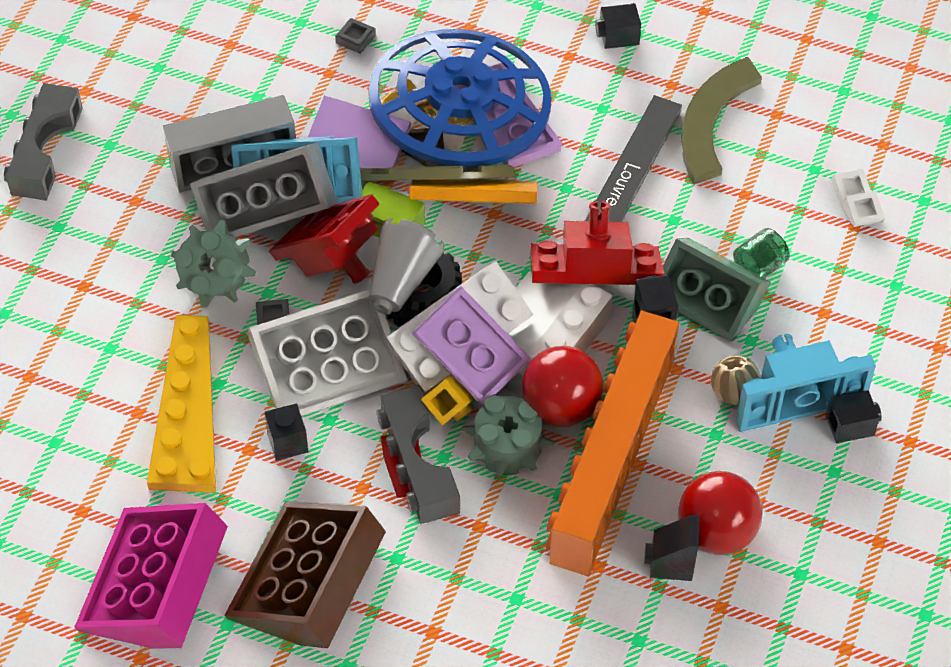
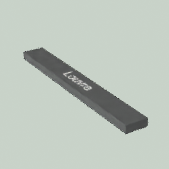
M656 95L653 96L596 199L598 201L599 213L601 201L610 204L609 222L623 221L682 110V104ZM589 214L587 215L585 221H589Z

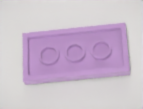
M502 63L489 66L492 70L507 69ZM514 79L498 81V91L515 99L516 85ZM456 85L455 87L458 89H464L467 86ZM525 93L523 104L540 113ZM495 102L493 107L485 112L488 121H491L501 116L509 108ZM517 114L507 125L493 131L498 147L519 138L534 123ZM547 123L544 132L531 147L502 163L516 167L561 152L562 142Z

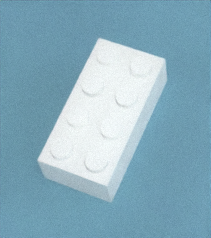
M496 260L459 285L507 334L534 315ZM458 287L385 338V342L414 383L420 385L422 394L451 374L411 333Z

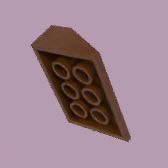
M285 501L224 616L228 620L300 646L328 649L386 533L385 529L367 506Z

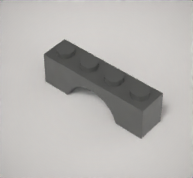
M43 83L39 94L34 96L31 114L25 118L23 123L22 136L14 144L11 163L6 164L4 169V181L8 183L11 195L47 201L56 175L51 157L41 150L47 141L54 136L74 131L83 109L78 88Z
M420 385L380 395L381 409L376 410L378 422L381 429L387 428L389 437H386L387 447L390 456H397L399 464L396 465V471L400 484H407L409 492L406 493V500L410 512H417L420 524L460 514V494L450 467L432 465L424 461L414 450L417 440L430 430L429 410L421 401L424 396Z

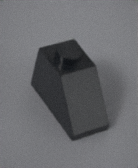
M690 515L654 530L652 543H645L644 564H650V578L692 581L699 544V515Z

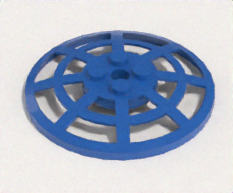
M441 29L409 37L396 44L383 55L376 64L370 79V110L383 134L407 153L438 165L471 168L495 165L512 159L526 151L539 139L550 118L552 101L550 86L538 64L512 43L479 31ZM441 39H467L479 41L481 43L477 44L465 41L442 42ZM424 42L429 43V46L415 52L406 62L391 60L400 52L414 45ZM496 46L520 59L528 68H517L506 56L492 48ZM448 48H466L475 51L470 58L462 56L453 57ZM432 52H436L441 59L431 67L415 64L422 57ZM488 54L500 61L507 69L492 70L483 63V60ZM382 70L398 71L397 91L399 97L382 105L378 88L380 74ZM408 74L424 76V88L408 93L406 83ZM514 79L516 85L515 99L498 91V81ZM523 79L539 80L543 92L540 113L523 104L525 99ZM465 85L467 87L464 89H458L455 86ZM427 99L430 105L438 111L436 117H430L419 109L415 103ZM495 102L509 108L501 116L491 121H488L485 112L490 110ZM405 108L414 119L430 128L424 142H420L403 132L391 121L388 115ZM517 114L534 123L522 136L506 145L498 147L493 131L507 125ZM450 116L456 118L473 117L476 125H456L447 122ZM442 133L459 136L481 135L486 150L459 152L440 149L436 145Z

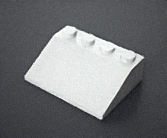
M529 271L516 289L534 315L508 335L523 349L531 360L541 351L554 346H571L585 352L611 319L613 295L593 284L532 283V273ZM529 362L503 388L523 398L522 379Z
M370 289L249 328L247 335L275 409L297 403L302 417L408 381L402 364L385 342V338L391 334L385 314L373 308V303L369 300Z

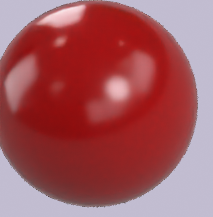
M554 346L541 351L529 362L522 379V394L529 406L538 413V417L542 418V422L556 427H570L585 421L594 413L598 400L602 398L603 379L598 365L588 354L571 346Z
M713 471L697 477L687 486L680 499L678 517L680 520L690 515H699L698 549L709 554L728 555L742 550L753 541L761 527L763 510L757 491L746 479L732 472Z

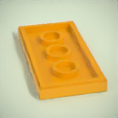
M493 179L412 180L409 198L411 200L537 203V181Z

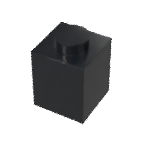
M636 3L601 7L600 20L595 21L597 37H602L605 49L640 45L641 21Z
M867 390L831 397L826 412V419L837 444L875 436L878 423L882 420V413L879 404L873 402L871 394Z
M297 403L264 412L267 435L276 461L309 452L306 429Z

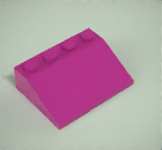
M206 503L124 508L74 628L79 632L153 649L182 648L228 528L226 523Z

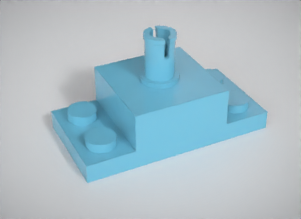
M333 136L276 139L266 143L235 144L231 146L233 168L318 142L338 203L363 197L357 137L333 138Z
M782 334L775 337L772 341V346L775 348L776 353L765 356L761 378L753 379L742 385L736 416V424L739 431H748L827 412L831 397L869 390L876 368L872 355L852 356L839 362L830 340L796 348L792 335H784L786 342H784Z

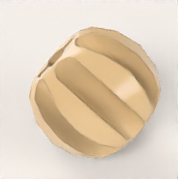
M731 356L723 358L715 365L711 375V386L716 396L722 402L737 405L739 404L742 385L753 379L761 378V375L755 363L749 358Z

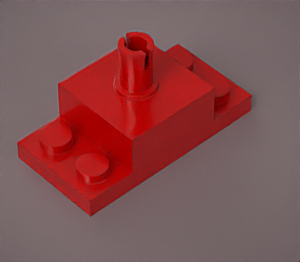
M373 194L305 215L268 252L275 261L286 258L293 260L306 277L336 271L342 267L351 278L353 284H357L369 275L370 270L366 268L355 252L379 229L372 220V212L380 203Z
M593 201L589 204V221H564L563 244H557L553 241H541L538 244L531 243L532 283L636 285V280L664 275L659 246H653L649 243H638L632 246L628 222H609L610 204L605 201H601L600 213L598 201Z

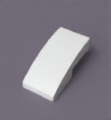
M863 169L833 175L831 181L846 216L854 227L885 220L877 193L870 190Z

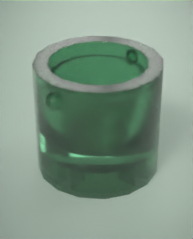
M763 228L737 247L733 252L734 262L765 279L789 261L790 252L784 239L775 230Z

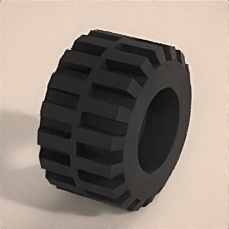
M443 251L441 257L419 284L431 286L433 289L424 292L414 291L398 312L385 314L388 319H394V324L400 327L461 285L462 272H460L458 262H454V257L450 253L444 254Z

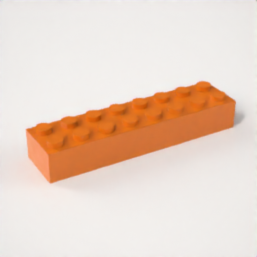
M641 310L636 323L630 322L625 340L628 341L626 348L620 347L616 356L615 366L617 370L615 374L609 373L605 383L604 393H607L604 401L598 400L593 413V419L596 420L593 428L587 427L581 446L585 448L582 456L576 454L570 470V474L573 475L571 483L565 482L563 484L558 500L559 503H562L559 512L553 511L549 518L547 531L550 533L546 542V549L550 550L549 564L587 577L590 576L674 362L679 329L678 321Z

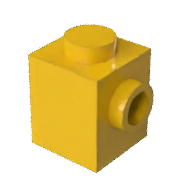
M452 375L444 379L421 399L442 426L452 417L458 422L473 410L469 403L474 398Z

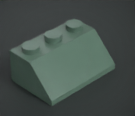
M676 238L663 264L664 275H669L678 303V313L729 341H734L757 311L771 283L690 238Z

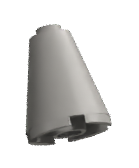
M393 218L387 219L381 228L369 300L373 303V308L383 314L398 312L444 251L443 241L441 240L440 244H438L434 240L436 234L433 231L410 220L401 219L399 224H391Z

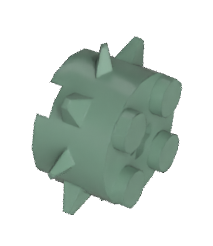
M220 220L212 231H200L194 225H191L189 227L190 236L181 244L180 249L171 253L180 278L176 287L178 290L187 288L193 293L199 294L200 305L204 308H207L214 296H226L235 303L238 301L236 291L244 284L246 280L244 278L252 277L256 274V271L247 265L250 259L246 248L251 242L250 239L238 240V238L228 235L226 221ZM212 258H215V260H216V261L212 264V266H213L214 269H211V268H210V263H211L210 261H211Z
M497 395L486 399L483 406L479 405L480 409L475 417L474 425L462 426V431L474 436V447L468 454L469 460H482L486 464V468L489 471L495 472L498 476L515 475L522 468H527L531 471L537 469L536 461L540 455L541 447L554 446L553 440L542 435V418L538 417V413L524 399L515 396L500 397Z

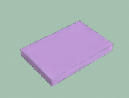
M325 95L307 137H357L360 168H394L402 151L400 147L383 134L375 122L370 109ZM388 115L391 121L403 132L409 133L411 128L410 121Z
M459 286L411 333L481 406L484 405L486 399L495 395L531 360L523 349L462 286Z

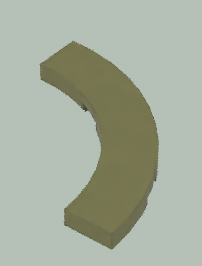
M749 57L735 61L712 75L702 84L688 105L681 134L682 155L693 184L722 175V166L718 161L713 145V129L721 109L728 101H732L742 92L761 84L762 76Z
M489 165L465 168V166L360 168L361 181L514 178V167L512 165Z

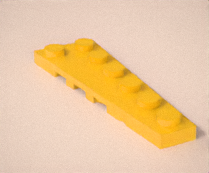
M175 316L147 478L148 490L216 493L210 326L208 316Z

